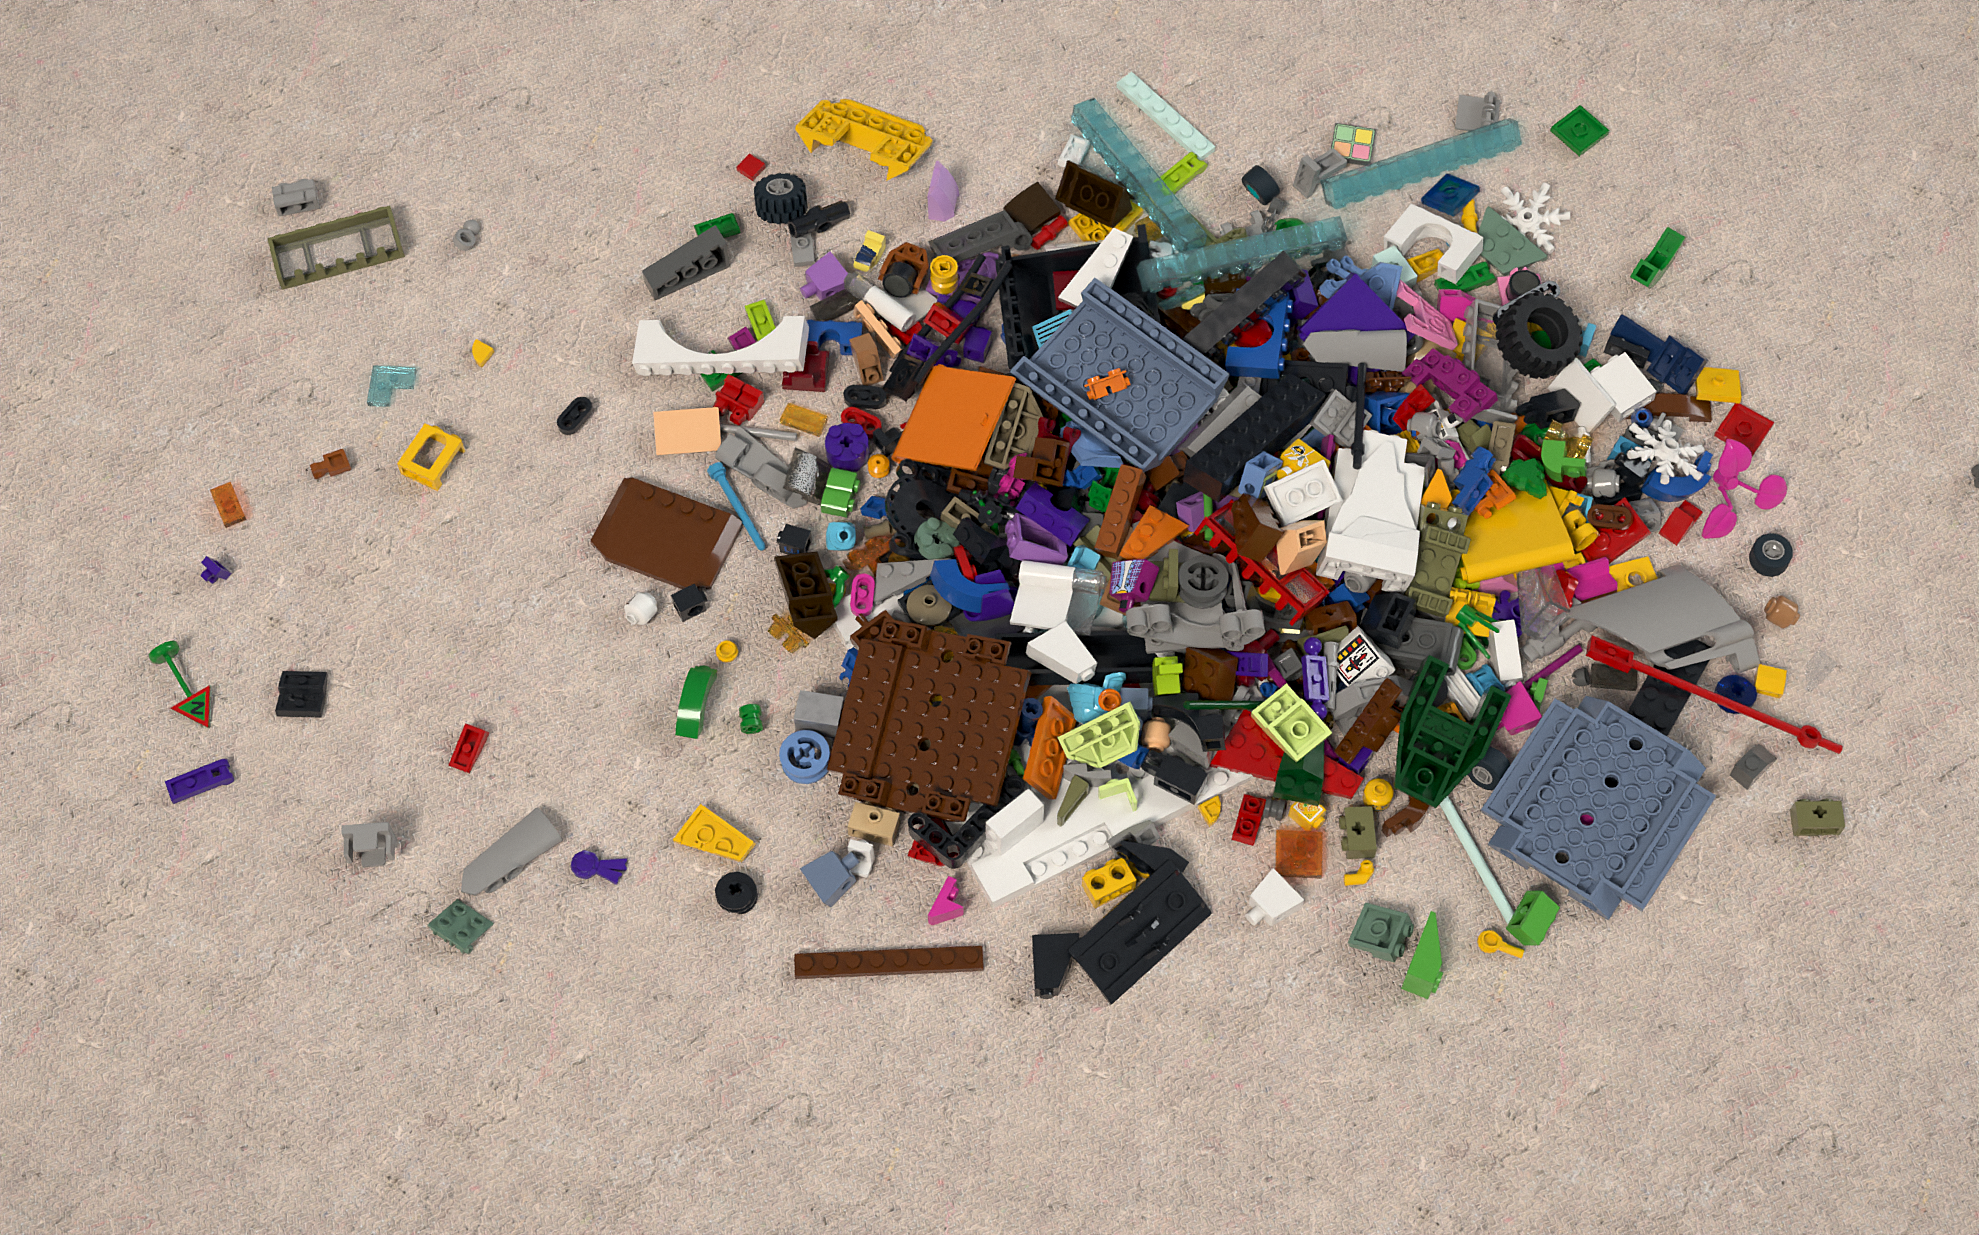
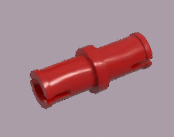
M1059 215L1049 225L1043 226L1042 231L1032 238L1031 246L1035 250H1039L1049 240H1054L1056 234L1068 226L1067 220Z

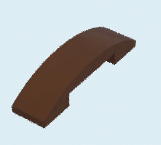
M1657 393L1652 402L1642 407L1648 409L1652 416H1660L1663 412L1666 416L1689 417V422L1712 421L1711 402L1697 400L1695 396ZM1639 414V420H1646V415Z

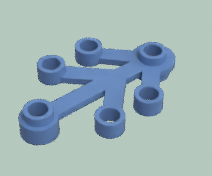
M1344 256L1339 262L1336 259H1331L1326 264L1329 272L1335 273L1344 279L1350 274L1345 270L1356 273L1358 276L1369 270H1362L1353 265V260L1349 256ZM1333 279L1326 280L1320 285L1319 290L1324 297L1329 299V296L1335 293L1345 283L1346 279L1337 282Z

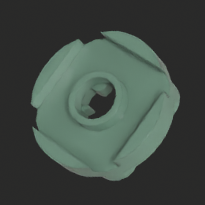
M934 517L929 518L919 526L915 533L914 541L919 546L918 551L928 560L952 558L954 556L953 547L959 545V541L953 536L956 529L944 521ZM932 537L938 538L941 542L936 544L935 539Z

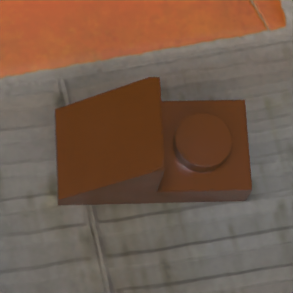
M1181 450L1171 457H1165L1159 466L1146 471L1144 474L1155 491H1158L1184 476L1188 458Z

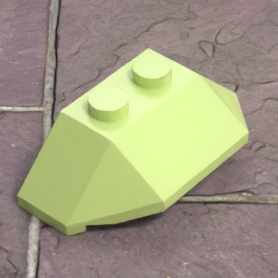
M1128 702L1057 738L1068 759L1077 760L1096 768H1102L1137 751L1140 721L1131 702Z

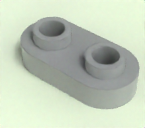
M1241 684L1232 700L1250 701L1252 696L1249 693L1250 688ZM1226 710L1223 716L1224 725L1230 727L1232 723L1236 724L1241 712L1239 710Z

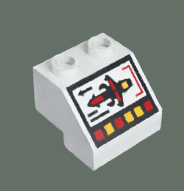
M1359 626L1338 643L1337 662L1339 663V669L1337 670V675L1347 687L1354 683L1389 677L1395 671L1389 656Z

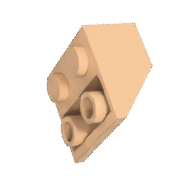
M1302 520L1281 527L1284 530V534L1276 543L1280 575L1313 564L1327 543L1324 520Z

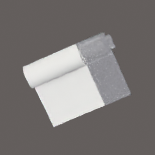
M884 259L863 275L857 271L847 274L844 279V288L860 301L862 300L864 304L868 303L875 312L902 332L907 331L924 318L933 303L937 302V299L922 287L917 295L911 292L905 298H898L889 294L884 289L882 281L878 280L879 272L885 261Z
M1022 560L1019 571L1020 585L1010 624L1051 630L1066 621L1075 634L1090 636L1101 589L1105 590L1107 576H1103V571Z

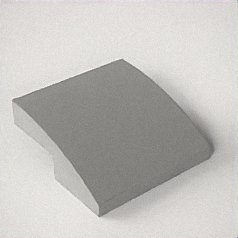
M1335 389L1327 397L1309 424L1325 436L1329 434L1334 435V442L1345 448H1350L1354 442L1356 401L1351 403ZM1365 408L1364 427L1372 416Z

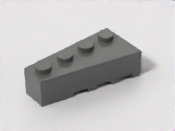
M715 225L642 270L644 283L654 300L656 301L729 268L730 260L727 243Z

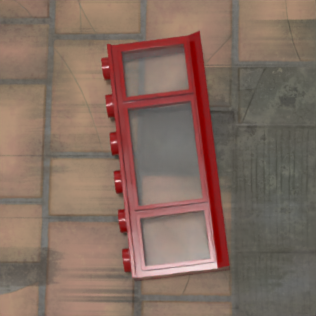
M1231 499L1229 503L1205 517L1194 534L1197 536L1207 528H1210L1215 533L1209 542L1212 548H1216L1224 541L1231 548V551L1226 556V561L1229 564L1236 561L1239 556L1248 564L1242 572L1243 578L1249 579L1257 572L1265 580L1258 589L1260 594L1265 595L1273 588L1281 595L1275 603L1277 610H1282L1289 603L1298 611L1289 622L1293 626L1319 606L1330 591L1305 567L1280 575L1276 544L1262 563L1238 555L1235 544V529L1233 528V513L1231 512L1234 500Z

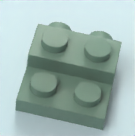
M1365 902L1348 940V944L1352 948L1372 953L1375 958L1395 963L1397 957L1401 958L1405 951L1403 943L1406 937H1411L1414 925L1407 913Z

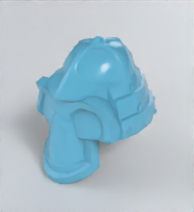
M1118 672L1106 675L1103 687L1089 683L1070 684L1067 689L1076 721L1085 724L1110 712L1100 707L1098 703L1099 694L1105 689H1115L1120 693V688L1126 679V674Z

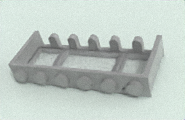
M1475 299L1470 306L1466 307L1464 312L1466 325L1463 329L1465 342L1462 346V354H1464L1462 363L1469 371L1472 369L1479 374L1480 382L1497 394L1498 401L1490 409L1483 410L1474 415L1472 419L1491 424L1494 421L1514 424L1517 416L1512 415L1511 412L1516 408L1517 400L1511 398L1512 394L1517 390L1518 382L1512 380L1518 370H1513L1509 366L1510 363L1502 358L1503 353L1499 351L1497 343H1499V340H1496L1495 333L1497 328L1493 322V314L1502 306Z

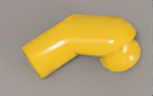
M1364 860L1355 874H1344V885H1363L1367 883L1374 873L1373 863L1370 860Z

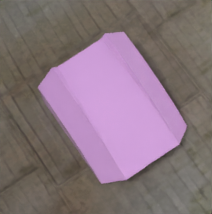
M936 161L927 195L928 218L945 222L955 216L954 208L959 196V189L950 172L939 161Z

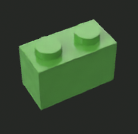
M1542 890L1526 891L1506 930L1524 946H1539L1544 940L1549 926L1554 922L1560 907Z

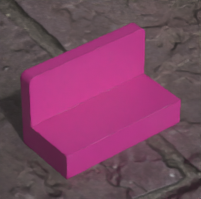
M1606 557L1566 569V572L1578 579V586L1573 597L1579 601L1618 590L1616 580L1609 574V560Z

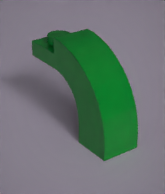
M1667 227L1646 259H1640L1630 278L1649 289L1654 287L1674 261L1675 255L1686 237Z
M705 665L690 668L680 698L675 735L698 739L703 730L706 702L709 691L717 678V669H711Z

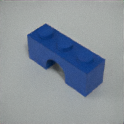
M806 320L809 326L807 341L818 342V350H820L822 343L833 340L840 344L841 355H852L849 339L863 335V323L855 321L836 322L829 320L824 322Z

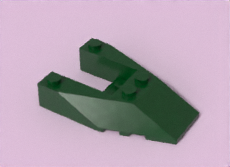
M1428 655L1423 659L1400 716L1393 788L1433 808H1437L1462 779L1485 757L1512 695L1491 685L1484 690L1468 724L1432 706L1450 665Z

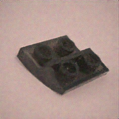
M795 447L783 489L802 495L801 499L821 506L829 473L833 467L817 456Z

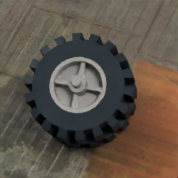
M790 173L770 174L768 177L761 178V181H758L756 186H754L756 212L758 217H761V220L771 224H788L789 220L806 214L808 208L806 185L798 176L790 175Z

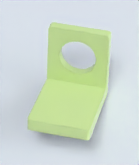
M1128 778L1122 780L1113 779L1105 785L1098 787L1099 799L1126 792L1133 812L1137 810V800Z

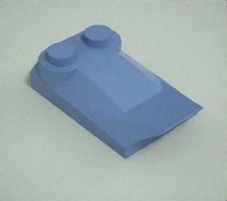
M1071 420L1066 423V426L1081 431L1079 439L1071 449V453L1081 466L1120 468L1123 462L1117 452L1075 421ZM1065 426L1061 428L1059 437L1063 438V430Z

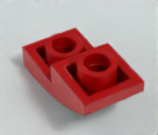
M1244 794L1231 840L1254 846L1266 799Z

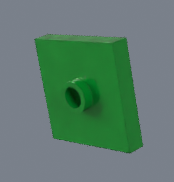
M1581 105L1555 123L1550 129L1558 139L1579 157L1606 137L1610 131Z

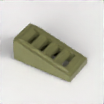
M1074 775L1057 814V825L1060 827L1066 823L1089 794V783L1077 775Z

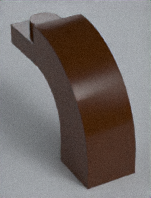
M1408 795L1409 804L1407 807L1384 821L1381 831L1386 837L1392 834L1398 835L1406 827L1412 833L1425 819L1429 805Z

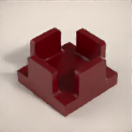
M807 341L804 370L792 373L784 371L782 389L825 392L830 357L829 351L818 350V342Z

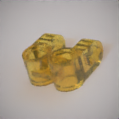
M1553 420L1544 440L1566 441V458L1584 459L1594 438L1583 434L1582 438H1569V435L1561 430L1563 424Z

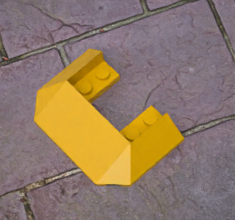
M840 99V103H830L829 100H821L795 127L810 153L820 144L833 146L837 141L871 152V161L876 162L878 165L889 167L886 181L908 171L933 142L930 136L924 134L925 129L922 125L850 99Z

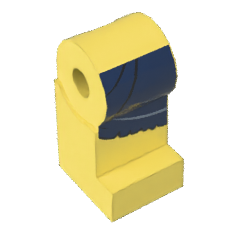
M870 230L867 231L861 249L854 260L855 269L869 274L872 273L886 248L885 236Z

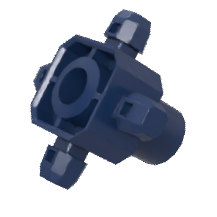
M1034 698L1024 700L1013 745L1022 746L1029 742L1028 745L1032 746L1038 719L1043 712L1042 704Z

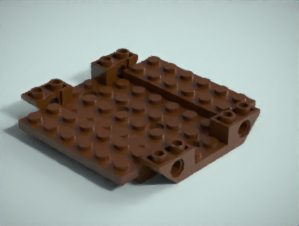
M884 618L879 641L882 642L861 638L827 770L843 774L838 795L914 814L919 812L927 817L950 822H965L970 802L992 806L998 805L1031 672L1025 669L1004 666L1006 665L1011 646L1009 641L967 634V637L933 631L924 625ZM953 652L954 657L952 661L945 663V654ZM936 696H941L942 703L934 707L932 704L933 699ZM925 740H930V748L926 751H922V742ZM913 784H918V793L911 796L909 793L910 787Z

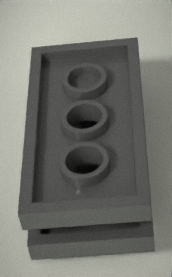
M1363 609L1360 624H1361V622H1362V619H1363V617H1364V615H1365L1367 609ZM1414 617L1399 649L1376 641L1374 643L1389 656L1394 667L1418 671L1423 659L1431 655L1449 664L1450 666L1445 676H1452L1456 673L1464 631L1459 627L1453 626L1452 623Z

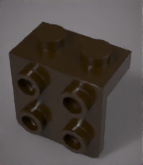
M1234 260L1223 264H1213L1200 273L1205 297L1208 294H1234L1237 289H1240L1247 283L1241 262Z

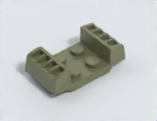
M1424 523L1419 537L1415 576L1403 594L1416 600V610L1441 618L1448 615L1453 599L1448 597L1461 554H1467L1471 540L1468 536Z

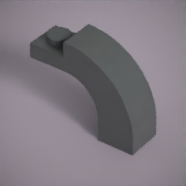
M1231 580L1225 600L1229 608H1235L1236 612L1233 582ZM1241 581L1246 609L1262 610L1265 630L1272 629L1276 633H1281L1282 628L1300 630L1303 618L1293 626L1289 624L1298 612L1293 606L1287 605L1282 610H1277L1275 603L1262 598L1257 593L1252 582Z

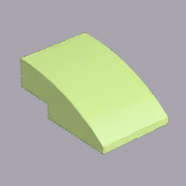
M1285 684L1251 712V717L1295 762L1302 759L1332 734L1330 729L1303 699H1300L1288 684Z

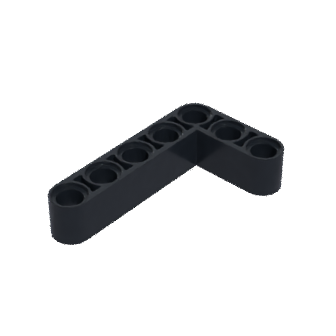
M1019 776L1007 778L1003 782L998 803L1007 806L1025 792L1024 780ZM1018 787L1020 790L1018 792H1011L1009 789ZM983 804L953 836L948 834L925 814L917 812L908 819L909 835L944 865L951 869H956L962 866L986 840V825L980 824L979 821L983 819L989 820L1003 808L999 809L992 805ZM916 824L924 825L922 829L913 828ZM969 835L973 836L974 840L966 841L963 838ZM933 838H940L942 840L937 844L931 842ZM951 852H957L959 853V856L951 858L948 856V854Z

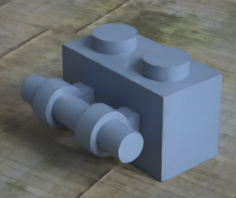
M1120 688V706L1131 702L1140 721L1139 740L1143 724L1147 720H1151L1152 697H1148V688Z

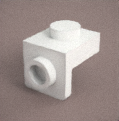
M850 839L848 852L852 851L860 861L850 871L853 875L868 877L875 860L873 844L864 840L856 841Z

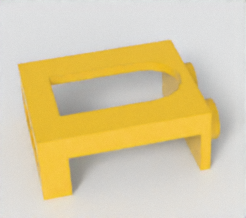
M425 423L397 462L400 473L438 491L442 486L440 477L458 451L461 453L465 452L462 439L455 434L449 435L438 426H430ZM430 437L446 446L431 468L427 469L412 461Z

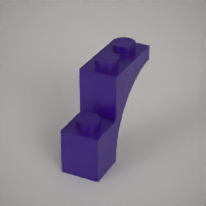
M939 294L937 302L944 304L951 295ZM959 299L950 310L965 318L977 304L972 301ZM979 314L971 323L972 327L965 335L963 352L964 358L984 363L992 344V331H988L983 327H976L980 317Z

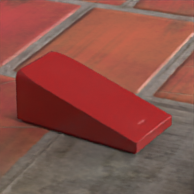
M465 723L448 766L470 774L487 741L489 732Z

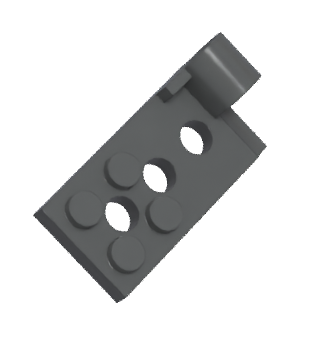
M1003 210L928 242L936 257L948 255L953 257L956 262H960L999 245H1009L1010 248L1014 247L1019 251L1025 250L1031 245L1032 236L1022 223L1013 222L1007 212Z

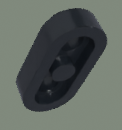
M850 385L845 388L843 393L844 402L849 407L880 409L886 404V392L880 387Z
M575 398L557 419V425L561 433L565 435L574 434L592 415L593 406L588 398Z

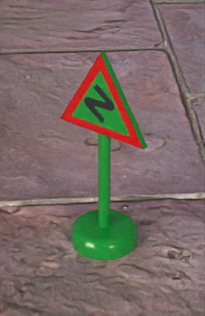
M168 641L158 645L149 653L150 661L154 664L167 662L187 696L185 700L170 709L209 728L211 685L192 695L172 661V658L180 650L177 641Z

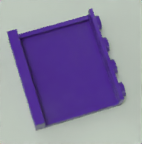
M1353 272L1345 278V283L1301 327L1298 326L1296 328L1300 332L1298 336L1303 341L1311 332L1329 330H1405L1407 342L1415 335L1407 331L1405 323ZM1349 366L1347 382L1351 386L1357 387L1358 367ZM1366 368V372H1373V373H1374V372H1377V371L1379 372V371L1381 370V369Z

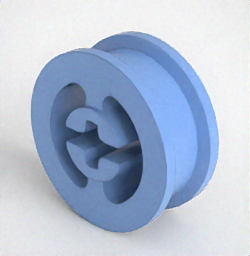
M800 730L790 734L783 741L779 757L782 769L790 780L799 784H812L821 780L828 773L827 766L831 754L827 741L819 733L811 730ZM810 746L820 750L821 758L819 760L816 759L814 748L811 749ZM794 754L797 766L800 765L801 769L796 768L789 762L791 755Z

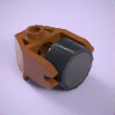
M905 242L889 251L878 277V280L882 281L884 289L894 297L905 298L911 292L916 295L919 293L929 268L926 249Z

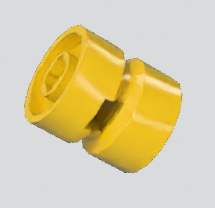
M941 255L933 259L930 265L931 286L933 290L939 294L952 293L958 286V265L956 260L948 255Z
M1578 509L1569 512L1562 518L1573 548L1577 552L1591 545L1599 535V532L1591 523H1586L1587 519Z

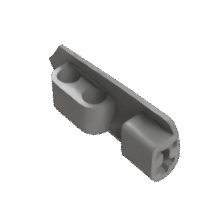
M1329 330L1311 332L1302 343L1316 362L1345 363L1358 367L1359 363H1365L1366 368L1399 372L1405 370L1407 347L1405 330Z

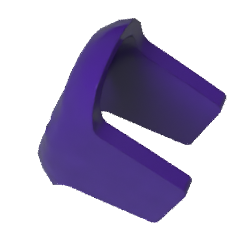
M1001 570L977 575L974 583L997 584L1006 583V580ZM1009 586L1010 591L1003 589L983 595L980 613L963 610L965 617L972 622H981L1012 614L1019 588Z

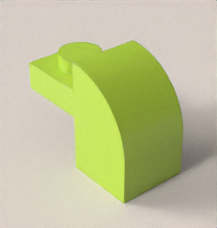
M1177 656L1154 658L1152 669L1154 696L1179 694V674L1183 673L1182 663L1178 664Z

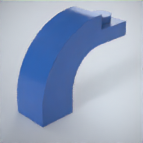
M1705 450L1696 458L1693 464L1697 467L1695 470L1704 474L1700 481H1697L1689 474V476L1685 477L1669 476V483L1662 484L1660 482L1661 473L1656 472L1657 468H1655L1648 474L1641 488L1642 493L1662 502H1679L1691 497L1711 479V476L1706 473L1712 465L1710 460L1713 454Z
M956 559L938 560L933 563L930 577L935 589L943 599L957 608L980 613L983 595L1003 589L1010 591L1008 583L977 584L969 581L961 574Z

